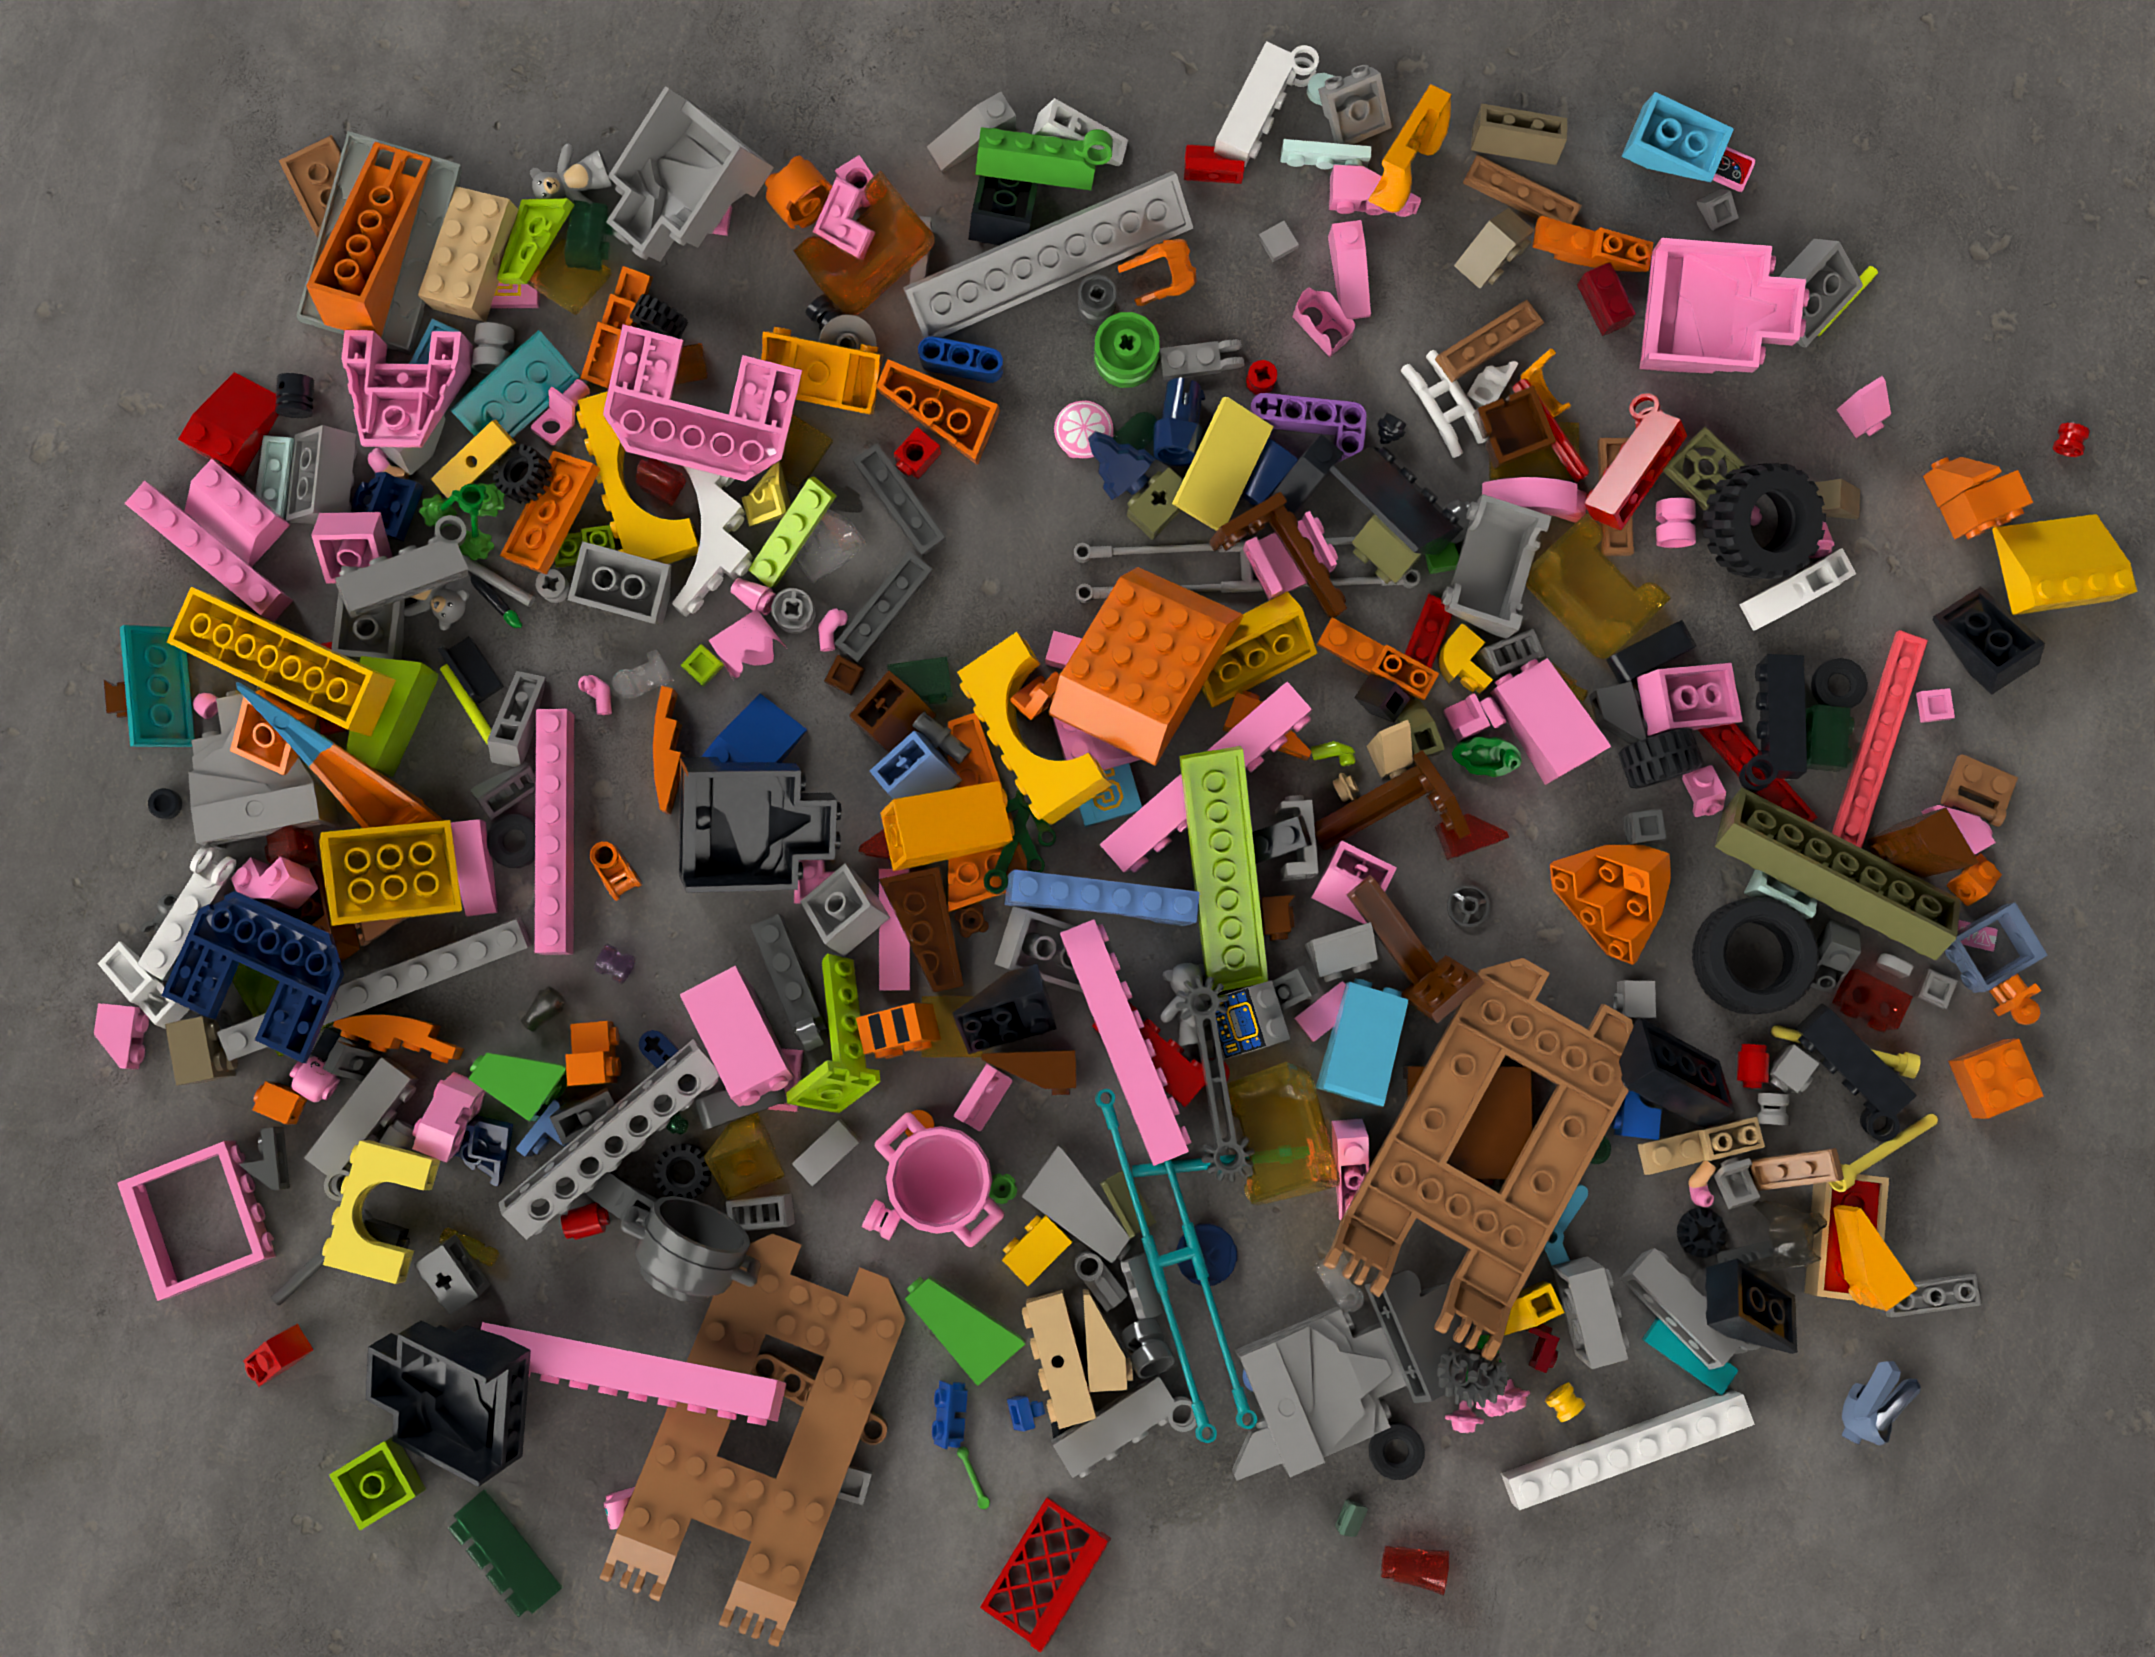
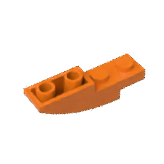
M1541 216L1536 221L1532 247L1553 253L1554 259L1572 264L1597 268L1611 262L1615 271L1647 272L1650 268L1654 243L1602 227L1593 231Z
M1333 617L1317 643V646L1341 658L1345 664L1368 676L1374 674L1396 682L1405 693L1421 700H1425L1439 675L1438 672L1387 644L1384 646Z
M360 1015L339 1019L333 1023V1027L342 1030L341 1036L353 1041H358L361 1037L370 1041L369 1047L385 1053L388 1048L399 1049L402 1040L403 1047L416 1052H420L421 1048L432 1052L431 1058L444 1063H448L449 1059L460 1060L464 1051L462 1047L436 1038L441 1026L410 1017Z

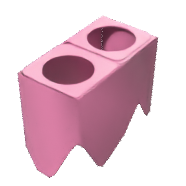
M1307 288L1302 292L1292 317L1320 348L1331 357L1352 339L1355 322L1352 319H1346L1341 307L1331 293L1315 291L1311 288ZM1309 307H1315L1322 313V322L1316 327L1308 315H1302L1304 310ZM1327 329H1336L1342 335V339L1334 348H1331L1329 337L1323 334Z
M758 610L752 611L709 639L728 672H730V676L732 675L735 678L740 677V673H742V662L754 666L773 663V639L779 641L786 648Z

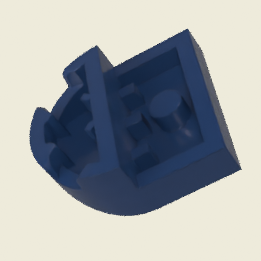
M387 472L375 473L376 478L372 479L369 483L362 482L353 498L352 509L355 512H380L387 538L404 542L424 486L415 481L394 477Z

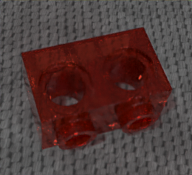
M1859 969L1849 970L1841 982L1832 1003L1841 1007L1840 1012L1854 1019H1857L1859 1016L1869 1021L1867 1025L1870 1028L1885 1033L1886 1030L1899 1029L1913 996ZM1855 988L1859 989L1862 994L1860 1003L1855 1002L1852 994ZM1883 1002L1889 1006L1887 1017L1883 1016L1880 1010Z

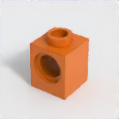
M265 1081L264 1085H261L254 1095L253 1101L255 1105L252 1110L286 1125L297 1124L308 1099L279 1082Z

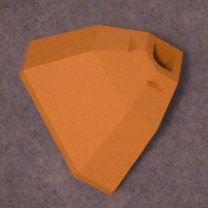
M1603 845L1553 861L1550 864L1553 891L1606 955L1632 965L1635 964L1663 913L1671 880L1670 853L1646 845Z

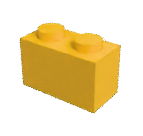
M1036 1215L1024 1227L1028 1232L1020 1240L1014 1237L1002 1249L1006 1253L1002 1257V1261L1027 1287L1072 1243L1069 1236L1047 1215H1044L1042 1218Z

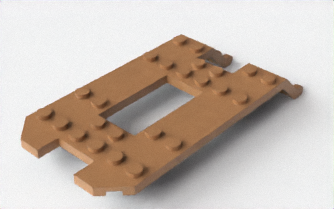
M1524 958L1478 970L1477 974L1484 984L1457 1008L1343 1215L1331 1249L1323 1262V1265L1327 1268L1335 1269L1343 1249L1348 1251L1352 1255L1342 1271V1276L1349 1279L1360 1259H1362V1265L1353 1283L1359 1286L1366 1280L1371 1265L1379 1269L1378 1276L1372 1282L1369 1290L1374 1295L1380 1297L1390 1280L1400 1247L1415 1219L1422 1221L1469 1248L1450 1282L1442 1312L1435 1323L1434 1329L1444 1334L1448 1331L1454 1315L1461 1316L1462 1321L1453 1335V1340L1460 1344L1473 1323L1472 1331L1465 1342V1347L1470 1350L1476 1347L1482 1331H1487L1490 1333L1488 1342L1482 1348L1481 1356L1489 1361L1493 1360L1502 1344L1514 1302L1629 1091L1621 1080L1622 1072L1619 1060L1634 1027L1632 1019L1605 1004H1601L1588 1030L1536 1001L1550 973ZM1506 1055L1557 1084V1087L1498 1193L1447 1164V1161Z
M770 1234L750 1243L746 1255L759 1260L761 1263L756 1284L749 1287L733 1280L731 1286L724 1293L713 1296L687 1363L750 1375L766 1334L824 1356L777 1478L717 1456L732 1419L718 1417V1410L707 1408L706 1414L688 1411V1404L677 1402L676 1408L668 1407L620 1522L599 1579L606 1582L611 1581L617 1560L629 1564L627 1571L624 1572L620 1581V1587L627 1588L635 1567L641 1569L632 1592L637 1594L642 1590L646 1573L655 1574L658 1576L656 1584L653 1585L649 1596L650 1599L659 1602L691 1519L697 1520L751 1541L718 1625L726 1628L730 1627L734 1616L733 1612L735 1607L738 1606L748 1610L738 1629L739 1633L745 1635L753 1614H759L751 1637L754 1639L759 1638L764 1627L765 1618L777 1621L770 1634L768 1642L770 1645L778 1647L800 1595L906 1319L888 1278L859 1267L848 1297L790 1275L802 1245L781 1236Z

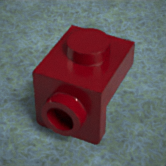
M1540 1324L1525 1329L1539 1336L1528 1365L1543 1373H1547L1548 1368H1553L1557 1361L1558 1351L1556 1347L1560 1338L1551 1334L1553 1328Z

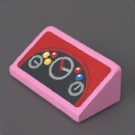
M1726 147L1713 181L1742 192L1756 160Z

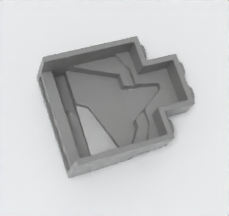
M665 86L608 175V178L617 185L615 190L622 195V198L606 222L616 230L613 234L615 237L628 245L629 243L633 245L631 250L644 260L651 257L661 262L674 240L682 246L689 243L698 248L705 236L713 233L732 203L746 193L752 197L756 196L774 167L703 109Z
M238 690L227 692V697L217 698L221 732H205L202 734V738L191 740L194 754L192 757L194 770L188 772L191 813L196 843L200 845L209 844L215 849L222 850L225 849V843L321 824L333 828L339 827L333 793L300 756L286 775H281L230 751L243 695ZM317 719L314 730L321 734L319 720Z
M1337 1306L1235 1349L1282 1459L1283 1467L1289 1477L1325 1463L1324 1457L1391 1428L1387 1420L1392 1417L1385 1399L1379 1401V1397L1407 1385L1380 1322L1351 1334V1330L1355 1329L1348 1311L1343 1313Z

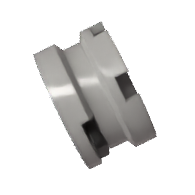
M788 588L779 592L771 606L772 615L778 626L791 634H798L808 630L816 617L815 607L809 595L797 588Z

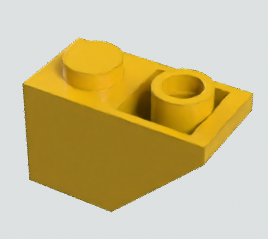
M1541 1281L1520 1291L1511 1308L1504 1335L1538 1326L1565 1313L1551 1283Z

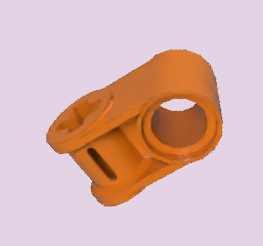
M601 841L592 847L590 851L591 862L601 876L607 891L615 901H618L620 895L634 886L639 888L643 885L633 867L628 863L616 845ZM605 848H610L613 852V858L609 863L602 864L599 859L600 852Z

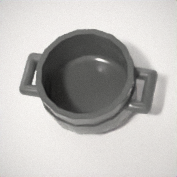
M676 1196L659 1198L653 1204L650 1212L636 1206L628 1208L621 1223V1229L624 1233L637 1238L634 1246L635 1256L640 1264V1273L645 1281L656 1290L681 1301L698 1303L706 1301L708 1297L724 1293L731 1286L733 1280L749 1287L756 1284L761 1263L759 1260L746 1255L750 1247L749 1236L728 1215L707 1204Z

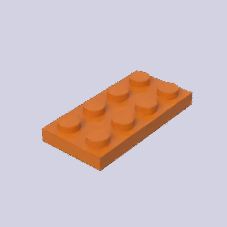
M556 451L552 452L548 461L552 466L549 470L553 472L552 477L547 478L551 482L550 486L543 487L546 491L543 495L537 494L539 499L536 501L530 499V503L525 505L500 554L507 561L547 575L600 471V468L591 462Z

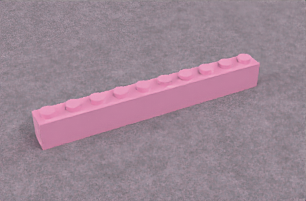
M484 1322L481 1325V1330L502 1335L531 1350L529 1378L531 1373L541 1374L539 1381L559 1384L560 1378L570 1380L569 1387L588 1390L589 1384L599 1386L598 1393L617 1396L618 1390L629 1392L628 1399L643 1402L647 1401L648 1396L658 1398V1405L676 1408L677 1402L688 1404V1411L706 1414L707 1408L718 1410V1417L736 1420L737 1414L748 1416L747 1423L766 1426L767 1420L778 1422L786 1387L785 1382Z

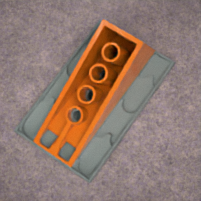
M348 131L296 317L298 321L338 334L341 333L342 335H344L345 330L375 331L387 344V348L411 355L425 302L418 296L454 189L460 185L461 165Z

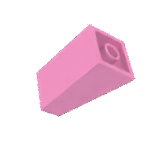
M1548 658L1540 663L1537 659H1534L1521 667L1523 672L1513 677L1509 673L1495 681L1497 687L1490 694L1496 701L1545 785L1611 747Z
M736 966L680 994L730 1098L739 1107L756 1103L760 1096L769 1091L783 1089L789 1081L795 1078L753 986Z

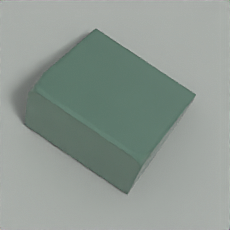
M1351 1499L1345 1500L1335 1524L1339 1534L1356 1537L1368 1508Z

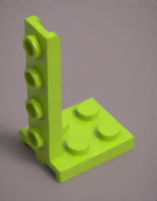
M827 954L822 960L833 1061H825L803 1080H800L786 1092L787 1104L840 1113L880 1083L881 1080L879 1070L866 1068L865 1054L863 1053L856 1018L860 1017L854 960Z

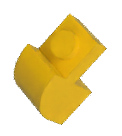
M1463 623L1442 646L1439 654V668L1442 676L1448 683L1458 675L1461 678V684L1471 692L1477 691L1480 694L1493 679L1470 661V659L1485 642Z

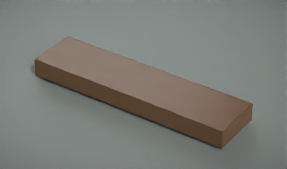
M1478 154L1463 181V184L1535 219L1545 216L1573 224L1582 206Z
M1525 300L1437 355L1435 361L1453 383L1540 328L1544 321L1530 302Z
M1600 438L1597 441L1599 481L1606 467L1611 465L1619 454L1622 444L1628 441L1629 438ZM1632 516L1622 531L1600 522L1602 556H1631L1634 554Z

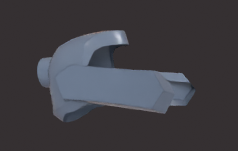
M1894 1361L1878 1363L1866 1386L1855 1383L1850 1389L1842 1409V1421L1845 1428L1841 1435L1858 1445L1862 1439L1879 1446L1888 1443L1892 1431V1423L1921 1392L1918 1380L1911 1378L1903 1380L1889 1395L1899 1381L1901 1371Z

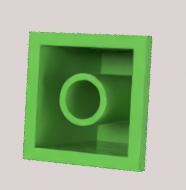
M486 1053L485 1056L480 1055L472 1064L470 1070L473 1073L468 1078L528 1121H537L552 1101L559 1099L568 1087L565 1064L497 1053Z

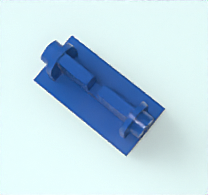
M939 1380V1389L935 1391L934 1403L937 1413L936 1421L932 1424V1438L934 1444L943 1449H948V1447L960 1448L961 1442L964 1441L965 1418L955 1417V1412H966L968 1390L965 1389V1383L953 1382L952 1385Z

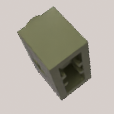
M1170 467L1163 473L1161 471L1156 472L1147 483L1150 487L1143 494L1137 492L1127 503L1129 506L1127 517L1152 540L1182 511L1174 506L1172 502L1183 479ZM1161 498L1164 499L1163 505L1161 503H1158L1156 506L1153 505L1154 499L1157 501Z

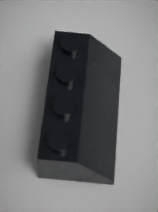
M1642 1018L1635 1022L1619 1060L1622 1072L1621 1080L1628 1090L1634 1091L1649 1101H1653L1704 1128L1735 1111L1718 1059Z

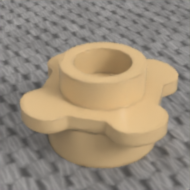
M1340 773L1339 778L1333 780L1339 797L1343 802L1349 799L1356 800L1355 793L1359 791L1356 782L1351 775L1347 777L1345 773Z

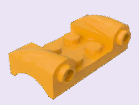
M1432 84L1429 85L1382 161L1384 172L1378 185L1370 195L1369 202L1389 212L1402 210L1411 193V164L1417 152L1427 156L1435 154L1440 149L1447 135L1451 117L1452 94Z
M775 326L773 332L763 331L761 360L802 370L796 400L865 414H874L878 391L876 386L880 378L884 356L878 353L879 347L861 344L860 349H851L791 336L790 329Z

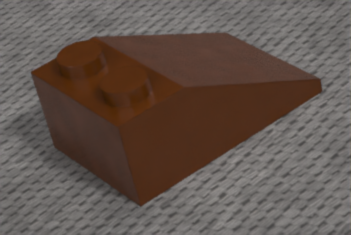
M1075 1050L981 1054L983 1061L1041 1088L1051 1089L1052 1095H1070V1088H1076Z

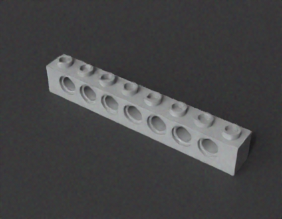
M692 1039L498 1203L501 1215L526 1240L533 1234L541 1233L547 1227L548 1221L556 1214H562L571 1207L573 1200L582 1192L587 1193L592 1190L601 1176L606 1172L614 1171L627 1154L631 1151L639 1150L645 1144L647 1137L653 1132L665 1128L673 1115L679 1110L684 1111L699 1093L703 1090L711 1089L717 1083L719 1074L712 1059ZM683 1075H692V1078L688 1083H678L679 1079ZM668 1095V1099L664 1103H654L658 1096ZM637 1115L644 1116L641 1123L636 1125L630 1124L633 1117ZM612 1136L620 1137L616 1144H605L607 1139ZM587 1157L596 1158L590 1165H581L582 1160ZM567 1177L571 1179L565 1186L556 1185L561 1178ZM543 1198L547 1200L540 1207L532 1206L536 1199Z

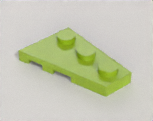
M568 198L521 200L497 275V279L503 284L528 283L574 207V204Z

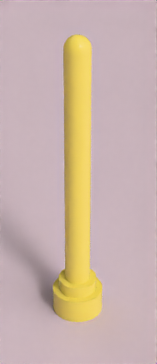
M1779 1025L1771 1028V1034L1774 1037L1800 1043L1798 1039L1802 1035L1797 1030ZM1872 1050L1887 1066L1894 1067V1071L1899 1072L1900 1076L1912 1079L1916 1077L1920 1068L1919 1055L1905 1052L1904 1054L1899 1053L1896 1056Z
M1928 1114L1898 1133L1892 1140L1884 1142L1850 1165L1841 1164L1844 1179L1828 1182L1829 1185L1838 1192L1846 1191L1855 1184L1858 1174L1935 1126L1938 1122L1937 1116Z

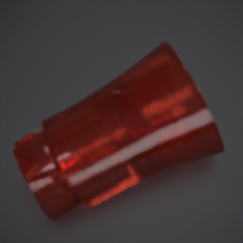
M1392 1546L1384 1547L1381 1563L1382 1578L1393 1579V1582L1416 1586L1442 1596L1444 1595L1449 1570V1550H1425L1397 1546V1548Z

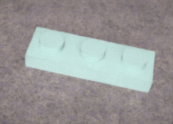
M1284 139L1280 162L1287 163L1293 167H1300L1304 164L1316 165L1320 169H1331L1334 165L1364 166L1367 168L1371 158V146Z

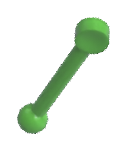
M962 1446L958 1448L957 1456L963 1460L978 1496V1507L986 1509L989 1507L990 1500L982 1492L968 1458L969 1450Z

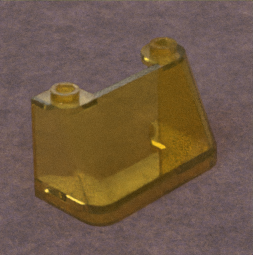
M1586 513L1531 565L1526 587L1594 656L1606 659L1632 638L1671 597L1661 587L1652 582H1646L1637 589L1595 547L1602 540L1603 533L1600 526Z
M1286 1061L1227 1083L1232 1115L1239 1118L1243 1136L1250 1140L1246 1148H1253L1255 1154L1249 1156V1159L1254 1163L1252 1167L1253 1175L1247 1177V1183L1244 1185L1246 1197L1251 1201V1204L1259 1206L1339 1186L1340 1176L1315 1084L1310 1073L1305 1068Z

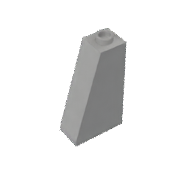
M1057 1146L1023 1193L1022 1198L1109 1262L1113 1263L1116 1258L1121 1261L1131 1248V1245L1127 1243L1130 1240L1127 1232L1060 1146Z

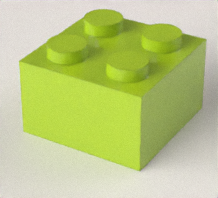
M392 1437L329 1474L359 1530L364 1529L426 1490L402 1446L393 1442Z

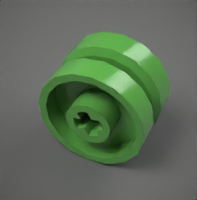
M1120 312L1108 317L1099 326L1095 336L1094 364L1099 375L1109 384L1119 388H1133L1145 383L1153 375L1158 363L1160 347L1159 335L1155 326L1146 317L1134 312Z

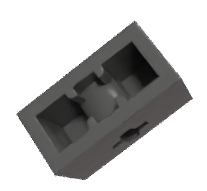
M456 1234L428 1251L414 1263L420 1277L428 1283L435 1293L438 1303L445 1307L449 1315L479 1297L491 1285Z

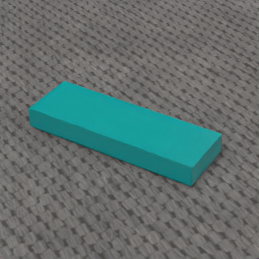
M1656 1317L1642 1338L1644 1342L1721 1396L1739 1371L1728 1362L1722 1367L1710 1370L1658 1317Z

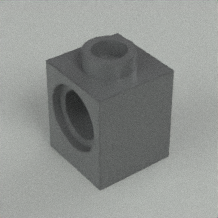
M1662 809L1632 812L1623 816L1627 845L1652 844L1667 839Z

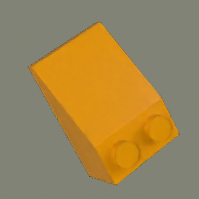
M1837 1205L1833 1208L1844 1277L1850 1285L1848 1291L1852 1298L1859 1305L1863 1304L1871 1308L1888 1311L1915 1292L1917 1287L1863 1210L1858 1207Z

